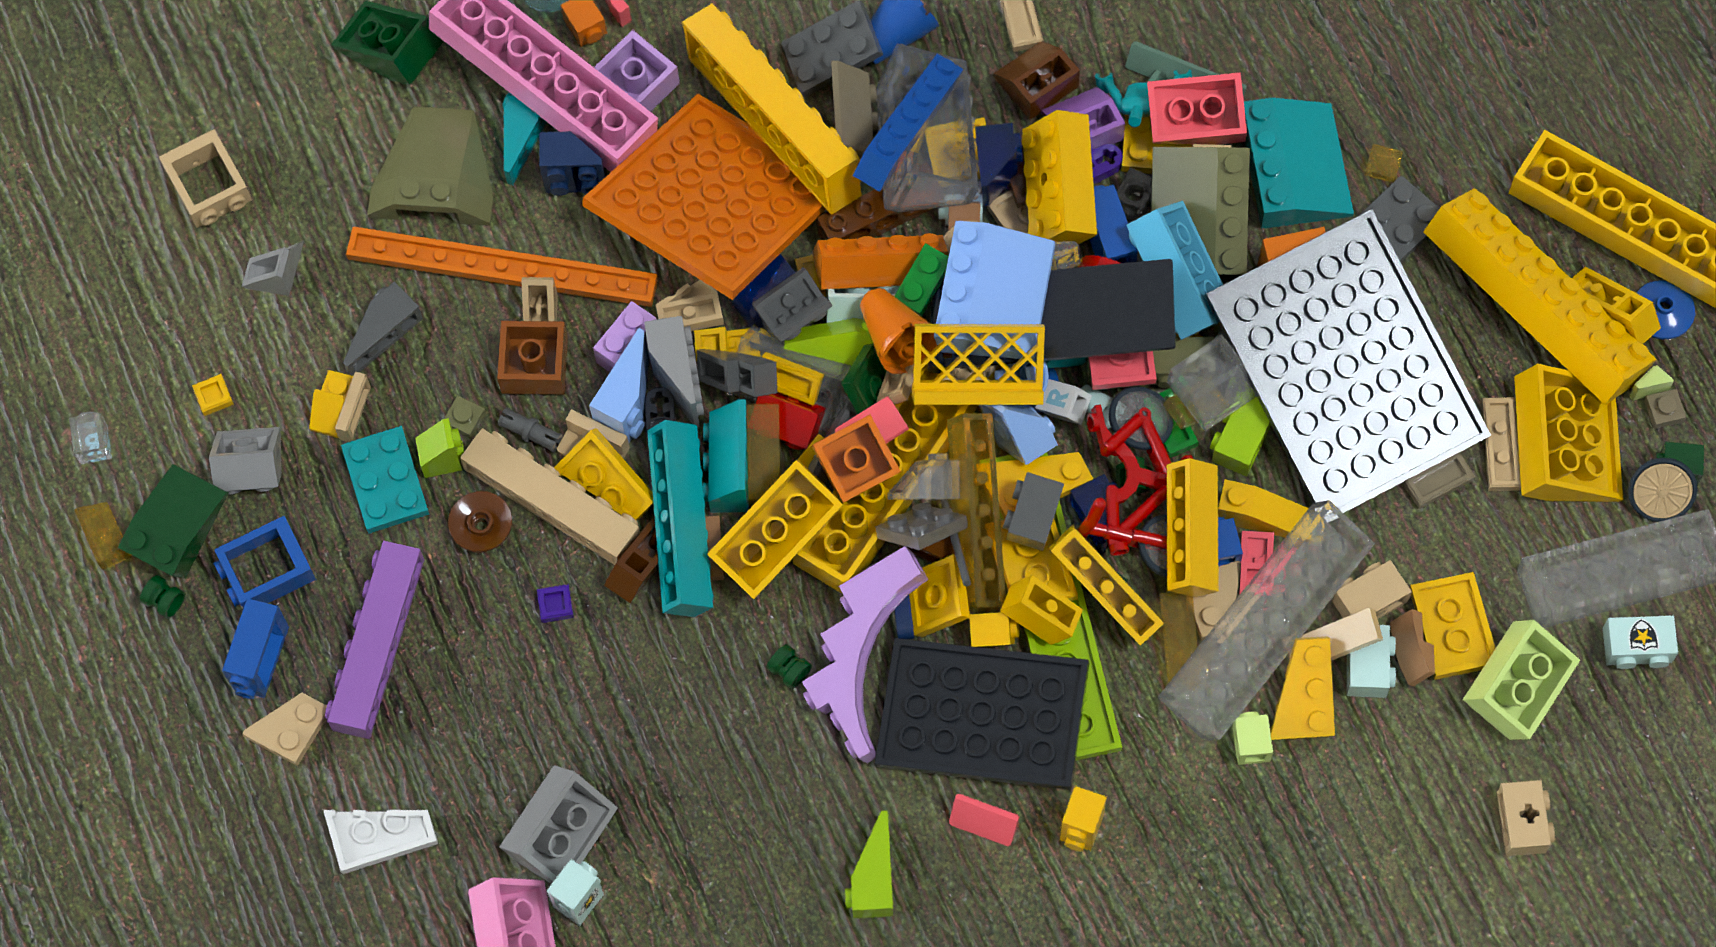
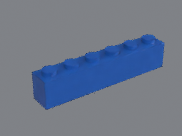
M937 53L868 145L853 176L880 192L949 98L963 68Z

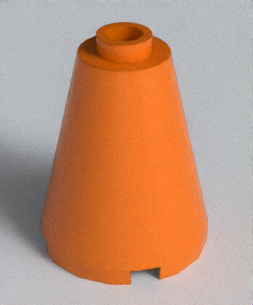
M885 289L870 290L861 300L860 309L880 363L885 370L892 374L907 373L905 368L914 363L915 324L931 323ZM922 333V345L929 352L937 347L934 333ZM921 351L922 361L926 357V355Z

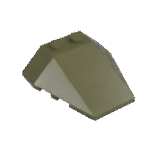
M413 106L371 187L368 218L399 220L400 210L457 213L460 224L491 226L494 195L474 110Z

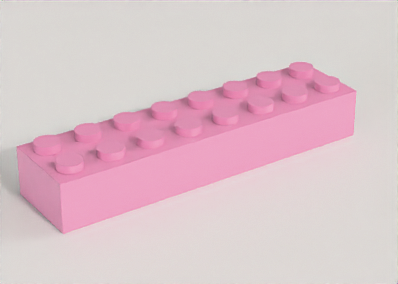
M440 0L429 11V30L559 132L571 131L602 158L603 166L610 172L657 131V116L508 0Z

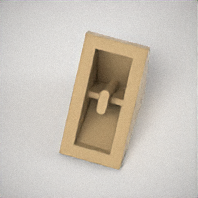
M522 277L523 321H557L558 293L554 278Z

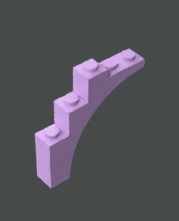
M906 546L839 586L844 595L840 598V601L847 613L852 615L821 633L825 641L822 649L830 662H835L802 681L807 690L803 695L811 709L817 708V710L825 715L833 711L829 714L830 718L839 731L844 730L848 738L845 745L854 759L858 757L865 763L876 759V750L868 734L863 709V683L868 657L875 639L889 615L908 594L928 580L914 553Z

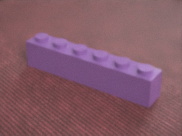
M383 541L381 549L376 550L373 555L372 569H374L371 580L367 579L363 588L362 596L365 601L362 610L358 609L354 617L353 627L356 630L353 639H349L345 646L344 658H346L344 669H339L335 678V688L337 689L334 700H329L326 707L325 718L328 719L327 722L332 731L366 739L371 737L425 560L419 548Z

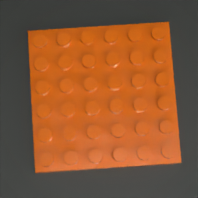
M700 94L692 98L583 197L582 206L732 300L826 210L748 123Z

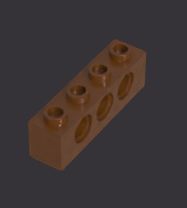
M928 164L885 184L880 192L874 189L832 215L827 212L817 217L818 234L821 240H828L830 238L859 239L864 236L875 238L939 207V201L942 200V188Z

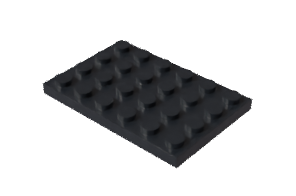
M895 638L875 765L880 768L1072 790L1090 664L1089 660Z

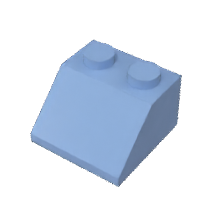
M979 405L998 447L1025 465L1058 445L1053 436V433L1056 432L1053 423L1047 416H1040L1034 408H1028L1025 405Z

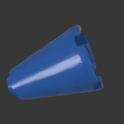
M883 0L870 21L883 56L872 61L873 64L877 65L939 26L938 21L931 12L928 15L925 14L927 11L920 0Z

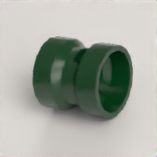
M155 575L144 586L140 594V602L147 607L157 608L161 616L170 619L181 608L186 593L178 587H170L166 579Z
M785 644L770 658L766 668L772 674L780 675L783 678V683L788 688L794 689L809 674L812 664L805 658L800 659L796 656L795 649L789 644Z

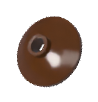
M476 491L466 494L453 505L449 513V532L453 540L467 551L477 553L491 551L499 547L510 534L512 528L510 508L500 496L491 492ZM479 522L487 523V527L483 530H478L476 525Z

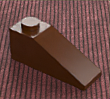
M655 516L617 561L604 586L629 603L634 600L659 567Z

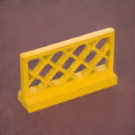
M915 324L912 383L914 405H1043L1044 324ZM922 333H936L943 341L929 352L922 345ZM959 333H969L975 341L962 353L951 341ZM975 333L983 334L980 337H978ZM992 333H1001L1008 341L994 353L983 341ZM1007 333L1015 334L1012 337H1010ZM1024 333H1037V344L1027 353L1015 342ZM948 345L958 357L945 368L935 356ZM981 345L991 356L977 368L967 356ZM1013 345L1023 357L1009 368L999 356ZM921 351L926 355V357L922 361ZM1035 353L1036 362L1031 358ZM930 360L942 371L934 380H920L921 369ZM996 360L1006 373L998 380H989L982 372ZM1028 360L1036 368L1035 380H1021L1014 372ZM964 361L974 372L966 380H957L950 372ZM947 376L950 380H942V379Z

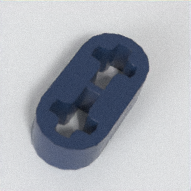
M908 594L894 609L897 638L914 640L911 605Z

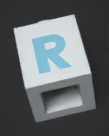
M1048 379L1043 405H1036L1035 408L1050 417L1082 425L1092 395L1076 386Z

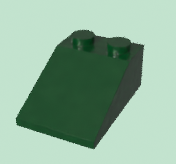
M365 0L331 43V46L334 50L389 80L411 85L444 41L429 30L428 16Z
M172 464L132 518L118 548L171 576L186 579L229 492Z

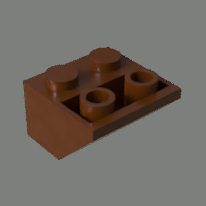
M1041 41L994 72L993 77L1027 118L1031 120L1039 115L1041 110L1052 106L1079 88L1080 70L1061 48Z

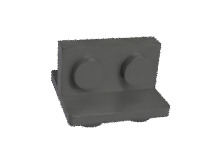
M801 268L752 303L763 320L762 324L765 329L780 342L791 340L798 336L802 327L809 322H816L822 319L827 314V310L832 307L829 299L822 295L805 268Z

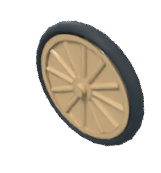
M1656 458L1645 462L1633 473L1628 486L1629 501L1634 510L1645 519L1654 522L1673 521L1686 514L1693 506L1698 491L1697 481L1693 472L1682 462L1672 458Z

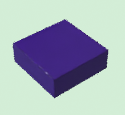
M569 584L537 589L542 623L574 618Z

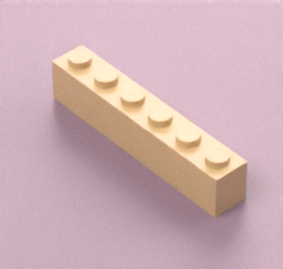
M482 428L460 457L464 470L614 565L640 534L638 522L626 513L619 515L611 510L612 506L606 500L598 496L595 499L585 493V488L573 480H570V482L565 481L559 477L560 473L548 464L543 466L538 464L528 451L521 447L517 450L508 445V440L496 431L489 433Z

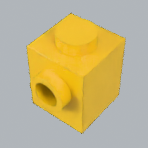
M1002 612L970 614L971 647L1015 644V638L1019 637V623Z

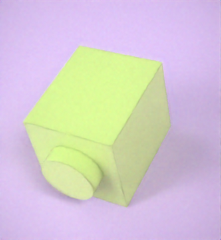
M1258 712L1240 714L1239 717L1234 719L1232 727L1237 765L1270 762L1273 748L1268 715H1259Z

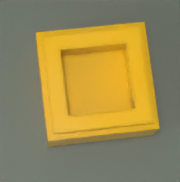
M222 374L192 385L204 416L234 405Z

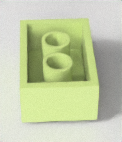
M1535 620L1513 621L1468 690L1463 701L1509 740L1531 739L1577 667L1580 659Z

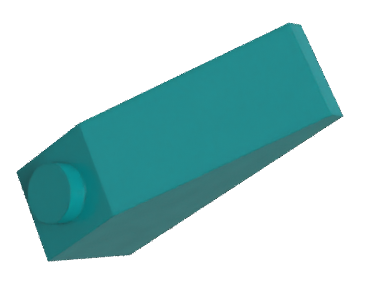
M508 92L503 102L504 173L507 184L513 186L547 122Z

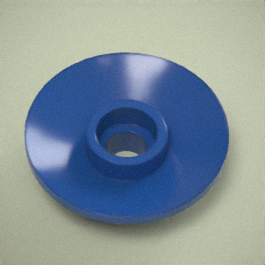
M1660 280L1647 283L1637 291V294L1649 299L1654 304L1661 329L1652 336L1653 338L1661 340L1674 339L1683 335L1691 327L1695 317V305L1689 293L1667 281ZM1665 302L1669 304L1671 308L1664 309L1661 307L1660 303Z

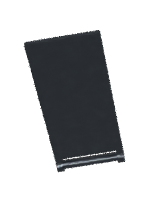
M1171 259L1051 270L1041 322L1045 326L1044 361L1175 349L1173 261ZM944 280L930 302L931 324H936ZM941 351L935 356L945 368L958 357L957 354H952V358H943ZM967 356L976 367H980L990 357ZM999 357L1005 364H1013L1019 360L1016 358ZM931 360L928 362L929 372H942ZM995 360L991 365L1000 364ZM962 361L955 368L961 369L968 368L969 366Z

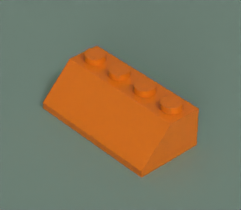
M927 233L922 236L893 235L882 238L864 236L859 239L830 238L828 240H818L813 249V260L820 288L842 289L901 286L925 243L948 256L943 235Z

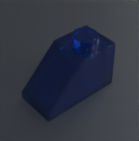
M1105 474L1070 490L1069 502L1081 523L1087 517L1096 498H1103L1106 501V487L1112 484L1116 485L1114 481L1109 482ZM1106 508L1098 522L1104 525L1107 524ZM1089 534L1099 554L1105 553L1108 541L1104 540L1103 537Z

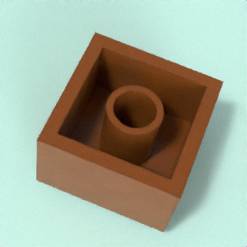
M501 321L497 380L502 394L565 395L568 334L564 321Z

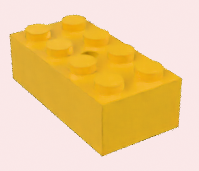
M1056 110L1022 130V146L1024 147L1025 161L1024 175L1026 177V205L1028 207L1029 220L1028 234L1055 241L1054 252L1063 253L1096 236L1097 224L1089 115Z

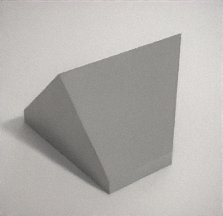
M304 241L287 248L284 247L249 258L242 287L289 296Z

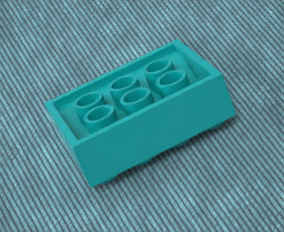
M1274 97L1244 101L1247 129L1245 147L1250 148L1249 168L1261 229L1353 217L1354 211L1332 104Z

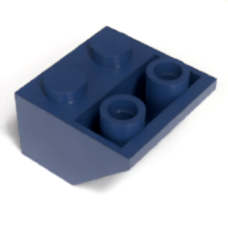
M571 131L540 132L539 168L546 193L557 196L566 195L569 192L587 194L605 178L602 158Z

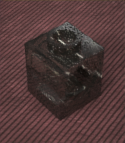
M1131 167L1117 191L1127 221H1135L1144 216L1151 205L1152 177ZM1129 195H1137L1141 199L1138 201H1132L1127 197Z

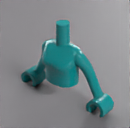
M1174 70V78L1172 79L1192 77V70H1188L1185 74H1178V70ZM1099 73L1094 75L1096 87L1104 93L1111 95L1120 113L1130 116L1129 124L1132 127H1138L1141 124L1142 117L1150 116L1147 83H1133L1129 85L1122 99L1120 91L1114 84L1113 73H1109L1104 78H1100Z

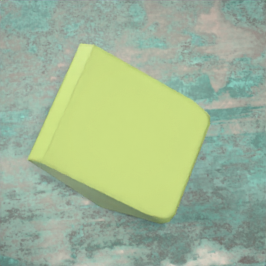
M1658 365L1653 366L1635 383L1630 393V398L1634 401L1643 399L1647 395L1669 391L1674 380Z

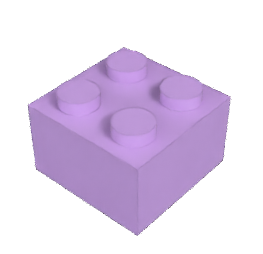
M633 30L594 67L650 112L680 83L677 66Z

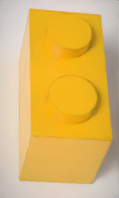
M1031 575L1011 584L1000 611L1050 645L1072 637L1083 609Z
M1077 786L1074 787L1061 824L1060 840L1065 842L1064 845L1080 852L1084 849L1092 850L1104 816L1106 796Z

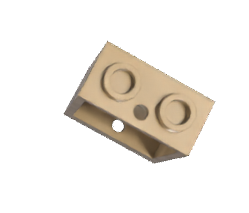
M215 129L159 156L169 179L196 228L202 225H210L220 216L230 211L240 210L246 203L252 200L243 179ZM220 156L235 185L194 205L178 176Z

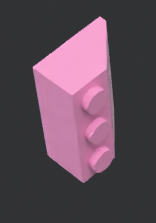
M493 877L468 890L477 947H555L545 880Z

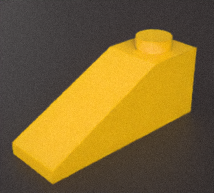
M1586 266L1572 277L1592 299L1602 305L1603 309L1610 316L1623 324L1626 331L1638 342L1644 344L1661 329L1654 304L1649 299Z
M1226 479L1224 480L1218 507V517H1224L1225 519L1234 518L1236 527L1258 532H1274L1276 536L1307 543L1311 541L1317 514L1315 510L1257 486Z

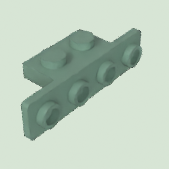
M1136 41L1130 47L1125 65L1127 69L1150 77L1149 81L1174 78V70H1178V74H1185L1191 69L1192 77L1220 75ZM1242 83V90H1243V97H1244V94H1245V91H1246L1247 86Z

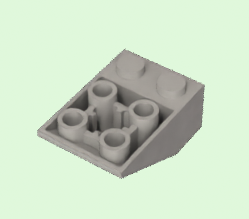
M682 316L645 321L653 375L663 388L672 393L674 402L690 422L700 427L698 416L704 415L690 326L684 327Z

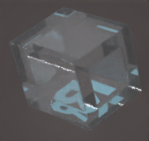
M88 411L80 413L78 417L69 418L73 453L80 464L112 459L108 425L101 412Z

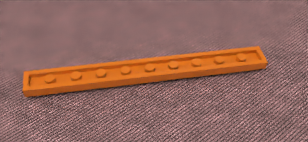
M354 226L352 227L346 251L348 260L522 287V277H553L557 292L623 303L633 301L637 305L648 307L653 305L658 282V275L656 273Z

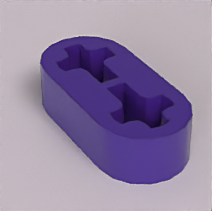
M1105 144L1091 150L1094 184L1116 174L1122 166V152L1117 146ZM1107 155L1109 159L1114 157L1113 164H1109L1108 161L1103 162V156Z

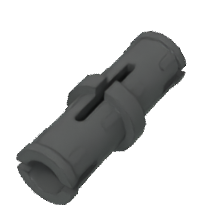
M508 407L502 411L505 417L500 415L498 420L499 426L521 435V439L526 442L533 441L553 453L557 451L558 446H556V443L559 444L561 442L563 434L539 424L538 419L533 417L528 419Z

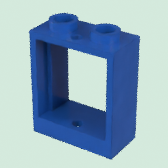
M1095 186L1097 235L1089 239L1094 255L1106 257L1119 263L1137 262L1138 249L1133 246L1129 239V230L1126 226L1128 222L1115 186Z
M285 516L214 549L219 559L214 562V565L222 580L228 577L232 587L226 590L235 607L241 604L244 609L247 598L270 603L316 580ZM280 536L296 568L244 593L229 561Z
M248 598L246 600L222 669L235 694L246 699H254L255 696L265 698L289 629V625L281 610L276 605Z

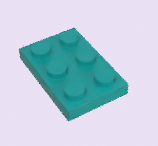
M402 426L341 445L368 534L429 515Z

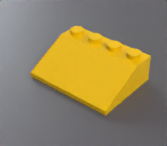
M1536 364L1514 376L1521 496L1545 501H1622L1623 489L1616 398L1604 405L1569 370Z

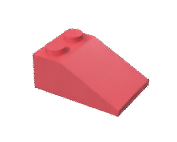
M1241 72L1147 82L1153 144L1220 145L1246 141L1247 129Z

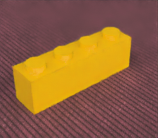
M1191 458L1167 464V591L1192 597L1219 592L1218 465Z
M1073 525L1049 546L1052 553L1140 646L1164 624L1161 618Z

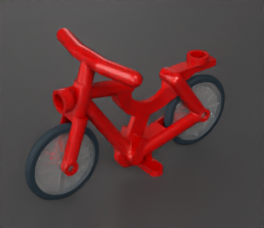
M1129 387L1119 392L1110 404L1108 415L1110 426L1114 432L1113 435L1105 425L1101 404L1094 405L1091 409L1092 413L1087 415L1088 430L1096 432L1101 455L1104 457L1117 456L1125 466L1127 479L1121 488L1113 484L1107 486L1105 491L1106 501L1103 498H1096L1087 517L1076 529L1084 538L1090 534L1107 540L1111 556H1120L1128 553L1129 546L1139 548V553L1146 566L1157 575L1167 578V514L1153 517L1145 523L1141 530L1135 528L1167 499V464L1172 462L1163 443L1167 441L1173 430V414L1166 400L1157 392L1145 387ZM1128 446L1139 450H1146L1155 472L1140 468L1135 455ZM1184 455V456L1181 458V460H1185V459H1188V458L1193 459V456H1192V455ZM1139 484L1156 490L1120 524L1119 504L1124 503L1135 493ZM1105 508L1107 517L1106 525L1098 523Z

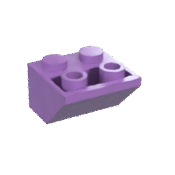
M1098 87L1041 110L1043 117L1056 110L1088 114L1091 150L1101 145L1115 144L1124 140L1125 122L1113 99Z

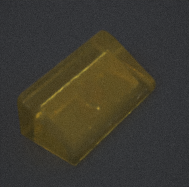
M108 502L74 509L94 557L102 570L132 557L131 554L118 548L123 536Z

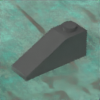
M395 282L377 291L373 300L370 301L343 361L348 375L354 376L355 372H361L423 320L419 306Z

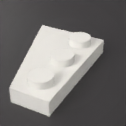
M323 810L342 874L438 844L428 810H388L387 812H366V810L336 812L335 810Z

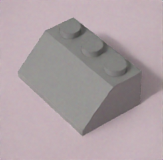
M554 765L499 848L520 865L552 884L571 859L580 865L618 807L575 771Z

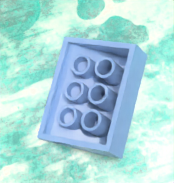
M955 221L936 324H1041L1054 256L1055 241L990 223ZM934 333V339L937 345H939L943 340ZM959 333L951 342L963 353L975 339L969 333ZM975 333V334H976L978 337H980L983 333ZM992 333L983 342L995 353L1008 340L1001 333ZM1007 333V334H1008L1010 337H1012L1015 333ZM1024 333L1015 342L1027 353L1037 344V333ZM948 345L941 350V353L956 354ZM981 345L969 354L991 356ZM1011 345L999 357L1021 359L1023 355ZM1036 353L1031 357L1033 360H1035Z

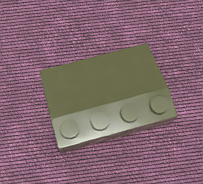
M1153 147L1151 212L1158 208L1183 201L1217 273L1237 275L1247 273L1250 148Z

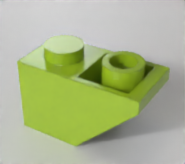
M449 418L442 419L415 438L420 466L425 478L462 471L460 457L465 449L460 438L459 429H452Z

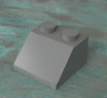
M280 427L218 431L209 455L213 485L229 492V494L239 493L242 490L248 489L264 492L278 487L282 474Z

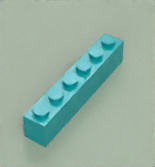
M664 420L647 430L662 611L666 614L696 617L713 608L714 597L710 577L711 563L707 555L708 531L705 521V500L702 487L703 472L699 453L700 441L698 439L697 425Z

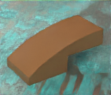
M1411 609L1391 621L1390 624L1391 634L1396 640L1395 653L1408 685L1415 686L1435 674L1434 645L1423 640L1422 613Z

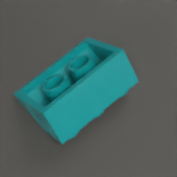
M739 399L710 411L709 423L703 424L704 442H709V453H703V472H709V483H703V498L705 502H709L710 513L747 512L749 510V418L746 399Z

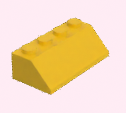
M795 460L707 555L755 599L844 504L801 461Z

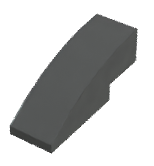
M710 349L697 350L699 381L728 393L741 391L754 397L777 393L775 361L737 352Z

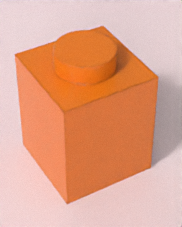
M569 0L560 5L563 20L580 47L588 43L593 44L599 41L603 35L607 34L605 19L593 0Z

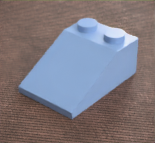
M640 328L632 337L589 405L593 420L626 435L629 443L632 438L637 439L640 436L645 425L643 421L649 352L645 332Z

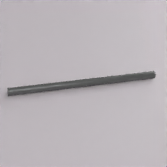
M935 469L933 475L942 509H951L940 469ZM958 533L950 536L962 583L964 586H969L971 584Z

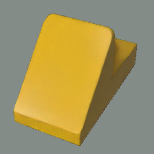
M328 370L322 389H315L313 393L310 431L339 438L335 426L353 376Z

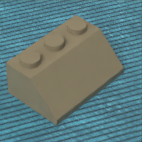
M838 60L831 61L835 130L838 132L841 142L847 148L852 147L861 160L866 148L873 140V130H879L878 112H871V103L877 102L876 84L869 83L868 72Z

